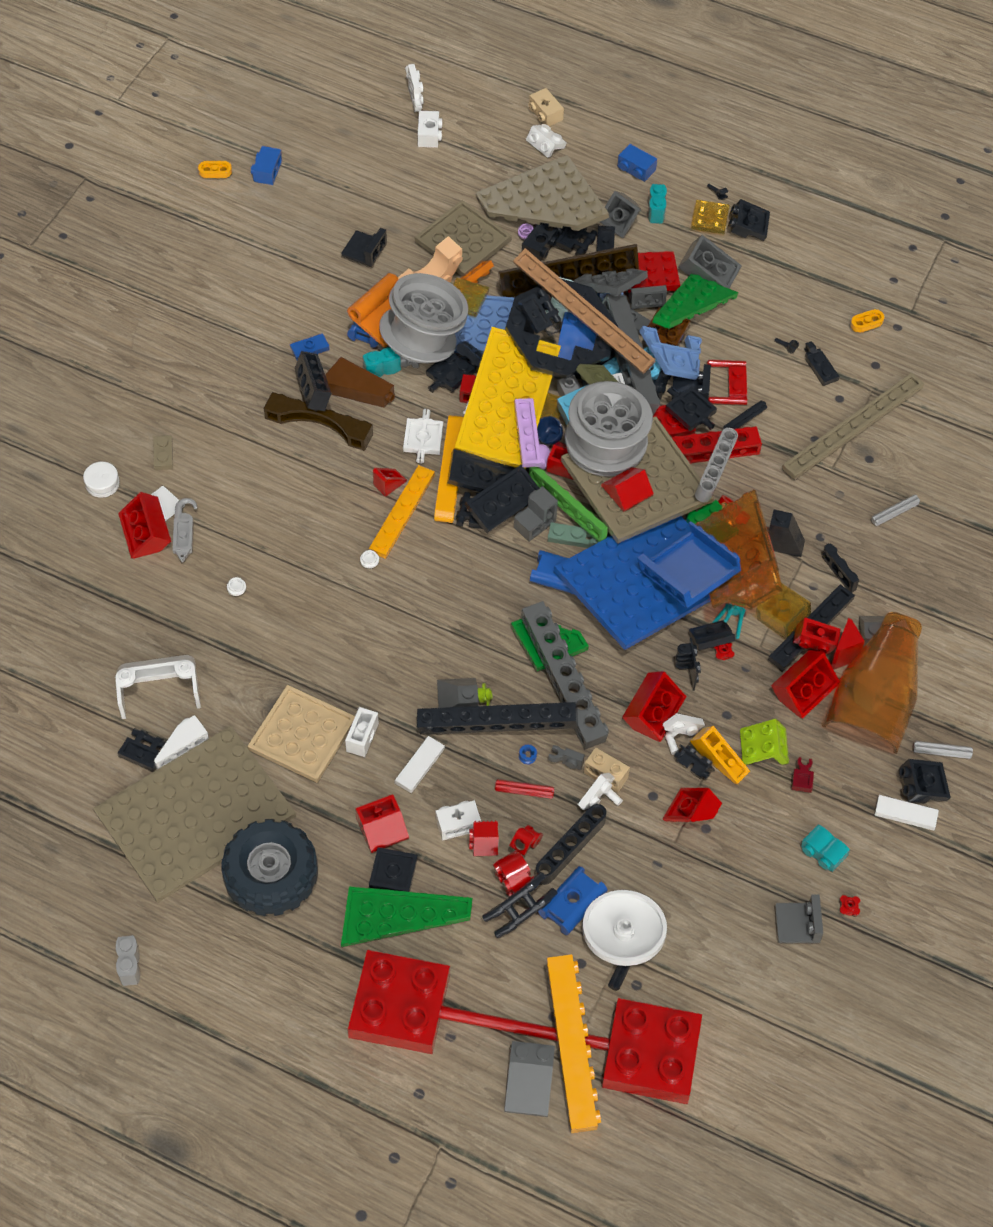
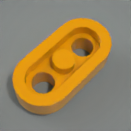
M203 161L198 165L199 175L203 178H227L232 174V166L227 161Z
M876 309L857 314L852 317L850 327L853 331L859 333L880 327L884 321V314Z

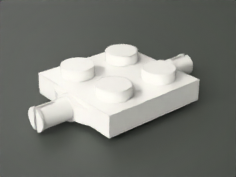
M409 64L405 67L408 89L414 112L422 110L421 104L424 103L423 95L421 94L423 92V84L419 82V70H416L414 64Z
M426 409L423 410L422 418H407L403 452L417 453V463H420V457L421 463H424L425 454L440 455L443 421L429 419L431 412L429 409H427V415Z

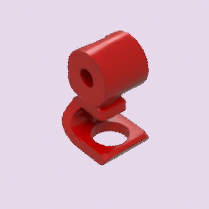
M531 825L519 828L509 846L525 856L529 847L533 849L537 847L543 837V833L536 832ZM517 839H520V842L525 844L524 850H519L516 847L515 842Z

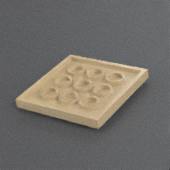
M287 685L247 747L249 751L318 783L348 735L355 716Z

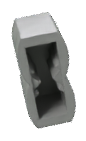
M133 935L118 937L116 941V952L118 955L116 970L122 986L138 985L141 974L138 966L140 951L136 939Z

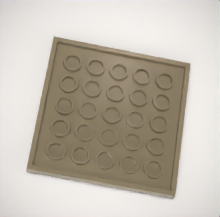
M653 417L651 429L647 434V450L640 463L635 467L645 469L654 495L625 512L621 510L601 486L602 483L615 476H599L589 473L580 468L571 459L569 453L561 456V462L599 518L608 527V531L617 544L707 505L714 500L713 495L710 501L704 503L696 499L695 492L701 479L657 417Z

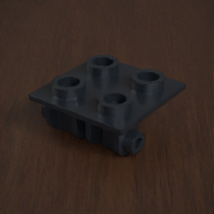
M690 638L689 643L678 646L675 667L679 670L689 669L692 690L695 691L696 683H699L698 673H701L700 662H696L697 646L693 645L692 638Z

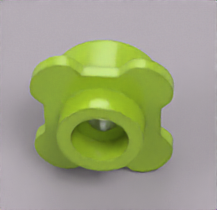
M483 683L482 687L478 688V698L480 703H487V706H490V700L493 699L492 690Z

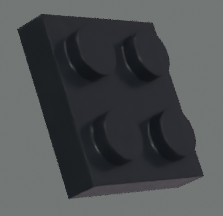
M378 847L369 881V888L410 892L418 855Z

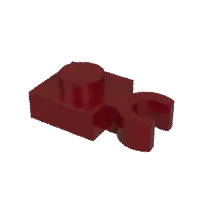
M799 757L796 764L798 769L793 771L791 790L812 793L814 772L809 770L812 767L813 761L809 758L808 764L804 765L801 763L802 758Z

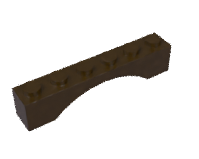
M272 392L263 408L264 416L267 420L279 424L297 421L318 423L338 433L348 446L362 451L366 450L373 436V424L368 421L355 419L349 415L337 413L334 410L313 411L307 408L306 402L287 397L284 394Z

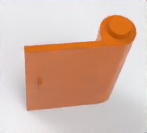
M391 273L384 276L347 309L349 317L384 348L388 344L380 333L379 323L383 314L391 309L389 295L398 281V277Z

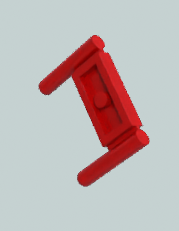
M708 360L707 364H710L711 367L728 368L729 397H709L708 401L712 404L747 405L746 361Z

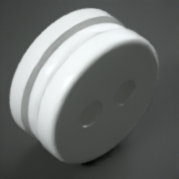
M108 462L91 464L83 475L88 493L99 498L114 494L120 484L117 469Z

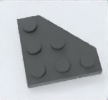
M626 269V272H618L617 274L616 271L602 272V275L594 276L592 274H584L575 279L574 282L590 286L597 293H611L612 296H618L622 292L631 289L632 286L640 284L641 281L648 278L647 271Z

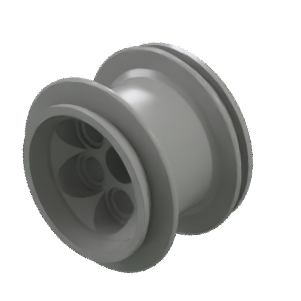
M415 273L400 278L389 295L391 309L383 314L379 323L380 333L384 341L396 354L413 362L432 363L447 359L456 349L457 340L455 333L460 331L467 321L468 304L464 295L453 284L434 275Z
M613 381L596 382L578 391L571 400L568 412L569 422L565 430L566 448L571 459L583 470L599 476H616L631 467L635 468L647 450V434L653 422L652 409L646 398L636 389Z

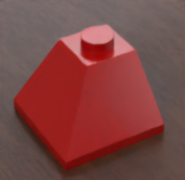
M680 788L665 813L663 820L670 822H696L714 819L722 802L710 788Z

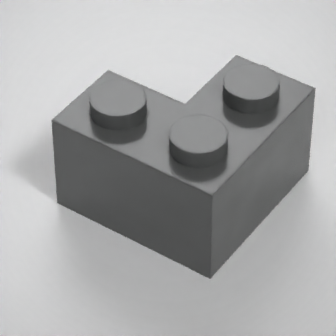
M543 486L538 490H534L529 495L528 508L516 514L514 529L530 542L550 527L551 522H556L558 500Z

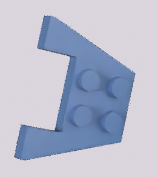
M641 327L639 330L640 334L665 374L693 380L697 379L700 369V344L702 343L700 337L687 335L684 339L687 348L660 343L656 328Z

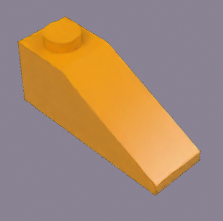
M714 726L702 728L690 740L701 756H705L712 761V765L733 783L738 784L750 772Z

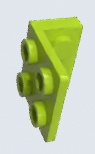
M777 719L740 729L742 760L745 765L769 758L776 759L781 765L789 763L786 728Z

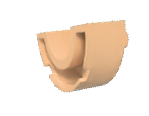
M448 236L435 247L433 258L424 268L415 272L407 269L398 277V280L409 274L423 273L451 282L452 276L463 260L462 248Z

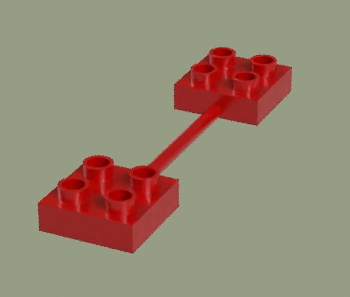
M371 950L366 952L348 1026V1036L351 1039L433 1055L440 1019L558 1041L557 1031L554 1027L443 1006L450 978L449 965ZM618 998L611 1038L588 1034V1037H585V1043L590 1045V1048L608 1051L602 1088L688 1104L703 1014Z

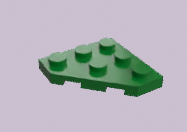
M522 619L512 622L511 628L536 671L545 669ZM537 623L541 627L546 626L544 623ZM558 625L560 629L559 635L562 640L566 641L567 651L570 656L578 655L589 649V645L580 631L575 629L571 631ZM551 639L545 640L548 643H553ZM558 655L553 656L557 660L562 659Z

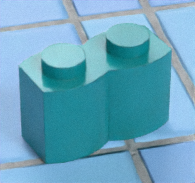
M652 184L650 187L648 213L650 223L662 224L665 220L667 188L664 184Z
M390 347L384 348L380 352H368L363 355V369L378 377L384 374H395L401 370V358Z
M819 824L802 840L801 844L802 850L807 856L817 859L823 869H828L831 872L848 857L850 851L842 841L835 838L826 828Z

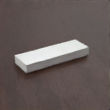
M428 736L395 779V784L412 793L444 751L445 745Z
M879 795L875 816L935 830L939 810Z

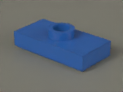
M323 333L290 344V349L296 361L301 351L319 354L330 350Z

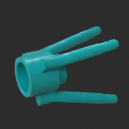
M737 595L732 596L730 602L726 603L712 623L719 621L727 610L728 613L724 619L725 623L731 615L736 616L739 614L736 639H739L743 616L746 612V609L743 608L745 600Z

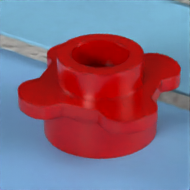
M732 643L713 647L716 650V658L719 660L733 658L735 653L731 648Z
M846 895L840 897V912L847 916H857L860 914L859 903L861 900L859 897H847Z

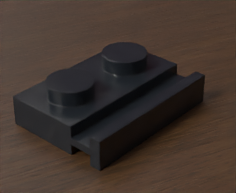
M724 620L689 629V636L694 644L698 646L699 651L735 641V634L732 633L731 628Z

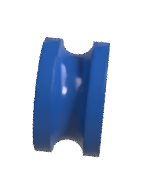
M529 744L522 746L519 751V760L527 765L534 763L537 757L536 748ZM527 751L530 752V757H526L525 753Z

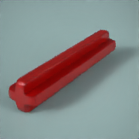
M497 779L495 783V790L500 792L543 798H553L554 787L500 779Z

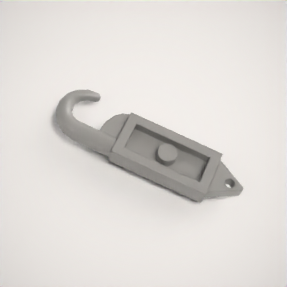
M190 498L179 500L175 506L173 554H176L182 563L193 550V517L190 514L182 513V507L187 503L192 504L194 509H197V503Z

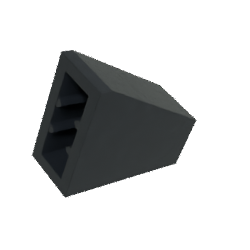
M774 509L765 549L801 557L805 539L793 514Z

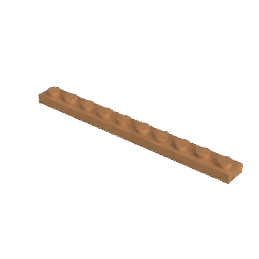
M526 248L513 260L518 268L643 375L656 362L650 354Z

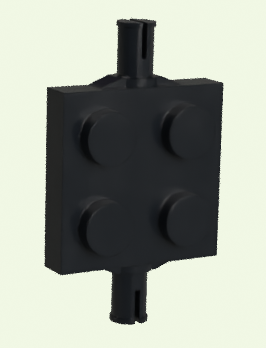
M453 352L450 357L435 362L426 370V376L434 381L428 386L429 391L433 393L438 387H443L453 393L461 385L463 374L473 375L476 372V366L468 362L470 360L468 357H461Z
M673 386L667 390L674 398L666 404L665 409L689 431L701 424H704L709 430L715 427V424L709 418L716 413L717 408L694 387H690L683 392H678Z

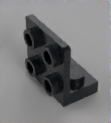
M380 228L373 236L356 230L341 252V256L372 267L387 244L386 229Z
M704 364L703 371H699V376L696 380L673 376V388L678 392H683L690 387H694L708 400L711 365Z

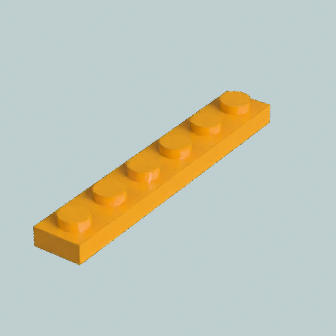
M418 465L370 545L369 550L376 552L379 557L387 558L435 477V471Z

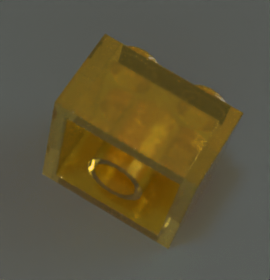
M780 582L756 608L757 620L786 639L796 629V625L804 617L807 618L811 614V602Z

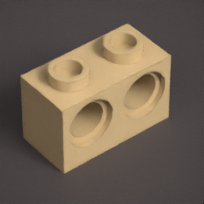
M595 748L585 762L584 774L597 780L600 774L610 773L615 777L611 783V789L618 793L628 779L630 767Z

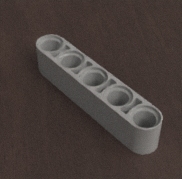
M732 428L723 429L696 489L695 497L700 502L710 501L738 438V433Z

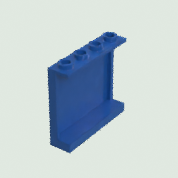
M689 522L691 532L653 558L649 559L644 554L637 558L641 572L686 608L741 571L739 556L735 552L732 553L723 543L720 544L714 536L708 535L701 526H696L693 522Z

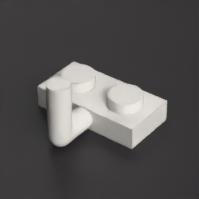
M676 713L663 723L665 730L668 731L665 734V738L671 754L675 755L678 751L674 737L679 733L688 736L697 734L705 726L703 719Z
M610 773L600 774L578 805L583 810L589 809L592 805L600 803L601 800L599 798L602 794L608 796L617 806L620 805L623 800L611 789V783L615 777Z

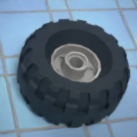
M265 819V822L257 823V821L248 824L246 829H240L233 835L232 841L227 843L224 849L221 870L229 896L242 909L247 912L253 911L256 915L266 916L267 914L277 916L284 914L283 912L289 909L293 911L300 906L301 901L308 899L317 881L318 862L312 841L308 839L303 830L293 827L292 823L287 821L275 822V819Z

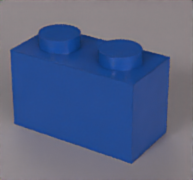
M629 144L618 155L617 167L644 182L656 171L657 158L632 144Z
M262 146L260 152L256 154L255 164H252L251 174H253L254 182L273 185L282 163L281 149Z

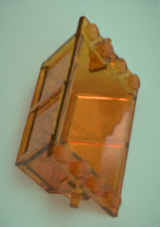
M754 489L744 493L741 498L728 504L723 502L721 510L712 513L707 519L695 524L696 526H701L708 535L714 536L720 544L723 543L732 553L735 552L741 560V571L709 593L713 608L725 602L751 610L783 591L779 567L757 492Z

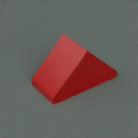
M373 469V485L385 497L407 481L396 469Z

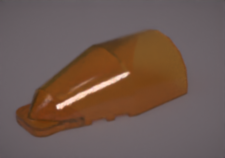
M897 612L886 614L881 627L842 672L822 727L826 728L829 723H843L865 729L885 739L893 746V753H898L918 699V639L922 630L921 623L918 620Z

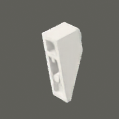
M195 715L184 719L176 727L154 760L156 770L209 739L208 732Z

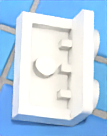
M546 124L532 126L526 138V141L547 158L551 157L554 149H564L567 144L561 135L554 133Z

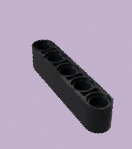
M592 805L537 863L535 876L542 870L549 872L545 874L546 878L540 883L541 885L551 883L605 825L607 811L603 805ZM593 815H600L601 818H595ZM585 828L588 832H582L580 829ZM568 842H573V843H575V845H574V846H569V845H567V843H568ZM560 856L562 859L555 860L553 857Z

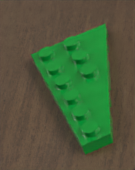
M690 274L656 313L653 323L668 329L681 324L686 318L692 319L695 314L701 315L716 308L719 303L725 304L728 302V299H736L739 292L721 286L715 281L703 279L699 275Z
M349 886L341 947L471 920L473 898Z

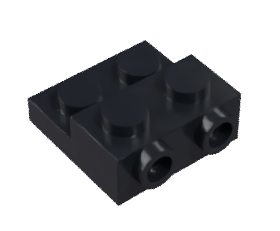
M742 199L737 204H733L730 210V214H733V217H731L728 226L731 227V232L743 238L751 235L764 241L767 238L770 211Z
M908 759L900 766L899 776L904 780L903 794L908 797V802L927 803L929 800L947 802L951 798L943 762Z

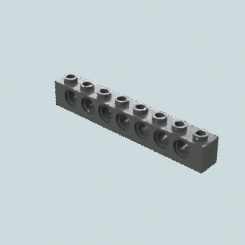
M543 601L525 607L521 611V619L561 703L576 702L577 706L582 705L586 708L585 710L578 709V728L574 729L584 750L606 742L609 734L608 727L605 723H602L600 711L591 701V692L585 688L583 684L584 678L575 668V659L569 655L567 643L559 635L560 629L558 624L554 623L551 618L550 608L546 607ZM537 623H544L546 626L541 627ZM551 639L553 643H548L545 640ZM558 655L562 659L557 660L553 656ZM561 672H567L569 676H563ZM573 688L576 689L578 692L572 693L569 691V689ZM591 722L594 726L588 727L585 723Z

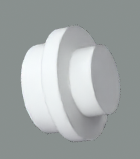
M367 550L361 555L360 562L365 568H374L379 563V556L373 550Z
M238 577L232 578L227 584V591L233 596L242 595L246 590L245 582Z

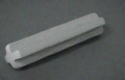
M912 495L873 515L871 521L875 526H878L919 505L920 499L917 495Z
M915 741L913 744V751L916 753L968 759L973 755V748L967 746Z

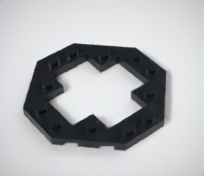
M562 279L618 327L592 287ZM538 286L514 298L505 331L511 336L514 345L520 354L525 357L531 370L567 379L578 372L576 369L579 364L594 365L609 359L612 347L598 335L593 350L575 346L571 360L536 351L540 336L524 331L527 318L518 302L534 293L540 299L537 292L543 288ZM544 303L541 304V305L543 306V308H544L545 310H547V308L545 307Z

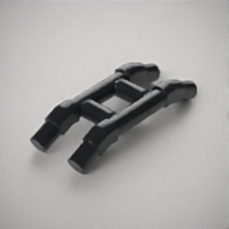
M539 872L513 895L482 915L483 920L488 922L500 916L506 910L512 918L508 923L494 931L497 938L515 930L521 923L548 905L558 894L554 888H551L537 902L530 895L529 892H532L546 878L543 872ZM523 898L529 908L519 915L513 904Z

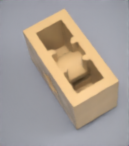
M547 88L529 95V109L535 113L540 122L551 126L563 120L564 108Z

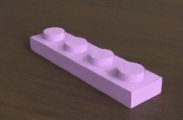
M533 398L515 399L514 405L522 467H540L541 456Z

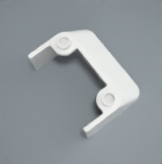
M189 655L122 664L118 668L115 677L117 700L122 719H126L123 688L130 687L134 683L174 677L181 679L192 678L196 706L201 708L194 658Z

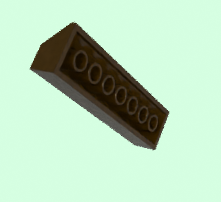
M637 244L542 263L558 277L574 282L575 279L584 274H592L594 276L602 275V272L616 271L617 274L618 272H626V269L639 270ZM518 267L498 271L503 297H516L539 286Z

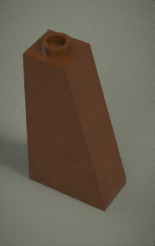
M340 357L325 374L332 393L331 395L383 408L395 398L393 384L343 357Z

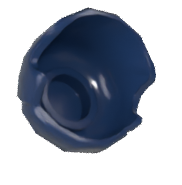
M547 416L540 419L537 428L539 442L550 446L562 439L563 428L557 418Z

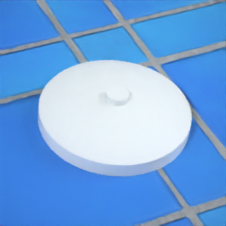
M629 890L605 893L596 898L588 906L584 914L583 936L585 942L595 955L609 963L622 966L644 963L653 958L661 950L665 942L667 922L664 913L652 899L641 893Z

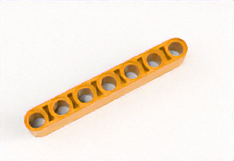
M448 416L434 521L454 522L458 486L448 484L447 480L451 453L455 448L463 416Z

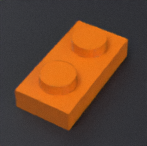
M483 261L468 274L462 276L458 280L460 285H468L470 287L476 284L479 277H484L490 273L489 270L494 267L492 261Z

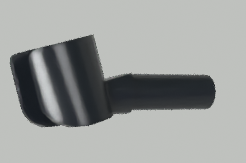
M710 183L707 185L709 189L716 193L719 200L728 197L726 195L728 193L727 188L719 190Z
M778 338L774 340V342L787 347V351L790 354L794 353L799 347V342L796 340H791L789 343Z

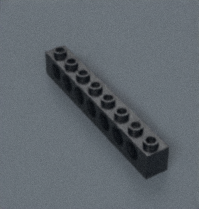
M576 702L417 709V729L420 735L578 728Z

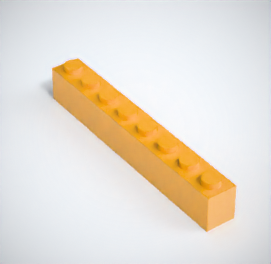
M572 954L548 957L547 968L571 1133L597 1130L598 1123H601L600 1110H595L594 1102L598 1101L596 1088H592L591 1080H594L595 1077L593 1066L589 1067L588 1058H591L590 1045L585 1043V1037H588L587 1024L582 1023V1016L585 1015L584 1003L579 1002L578 996L582 994L581 982H576L575 975L579 973L578 962L573 961Z

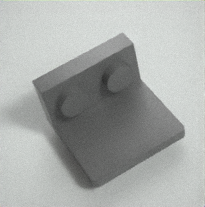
M666 285L631 289V293H628V290H626L631 309L663 306L666 303Z
M820 894L811 895L809 902L776 903L778 943H820L823 936Z

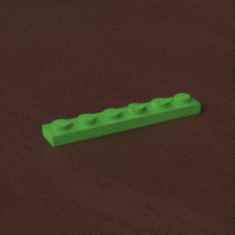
M529 467L531 478L539 488L543 486L558 500V507L598 542L607 538L608 527L596 518L591 511H588L580 501L572 497L567 490H564L543 469Z

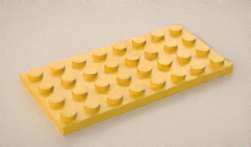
M491 327L454 449L517 468L522 463L514 401L515 399L533 398L538 428L553 375L531 370L525 357L520 354L514 345L511 336L503 329ZM539 340L536 351L558 357L561 346Z

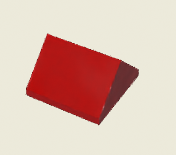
M631 467L601 484L603 489L623 512L654 495L645 469Z
M850 618L847 620L831 666L834 670L859 661L865 641Z

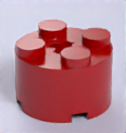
M517 850L492 864L499 882L505 885V890L509 897L534 878V876L530 877V868Z

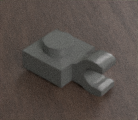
M553 745L552 751L556 752L557 755L549 754V761L554 763L563 761L562 764H565L570 769H582L584 754L568 748L563 750L559 746Z

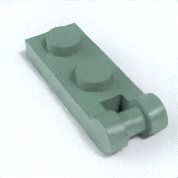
M552 522L550 524L548 542L589 548L598 543L582 527Z

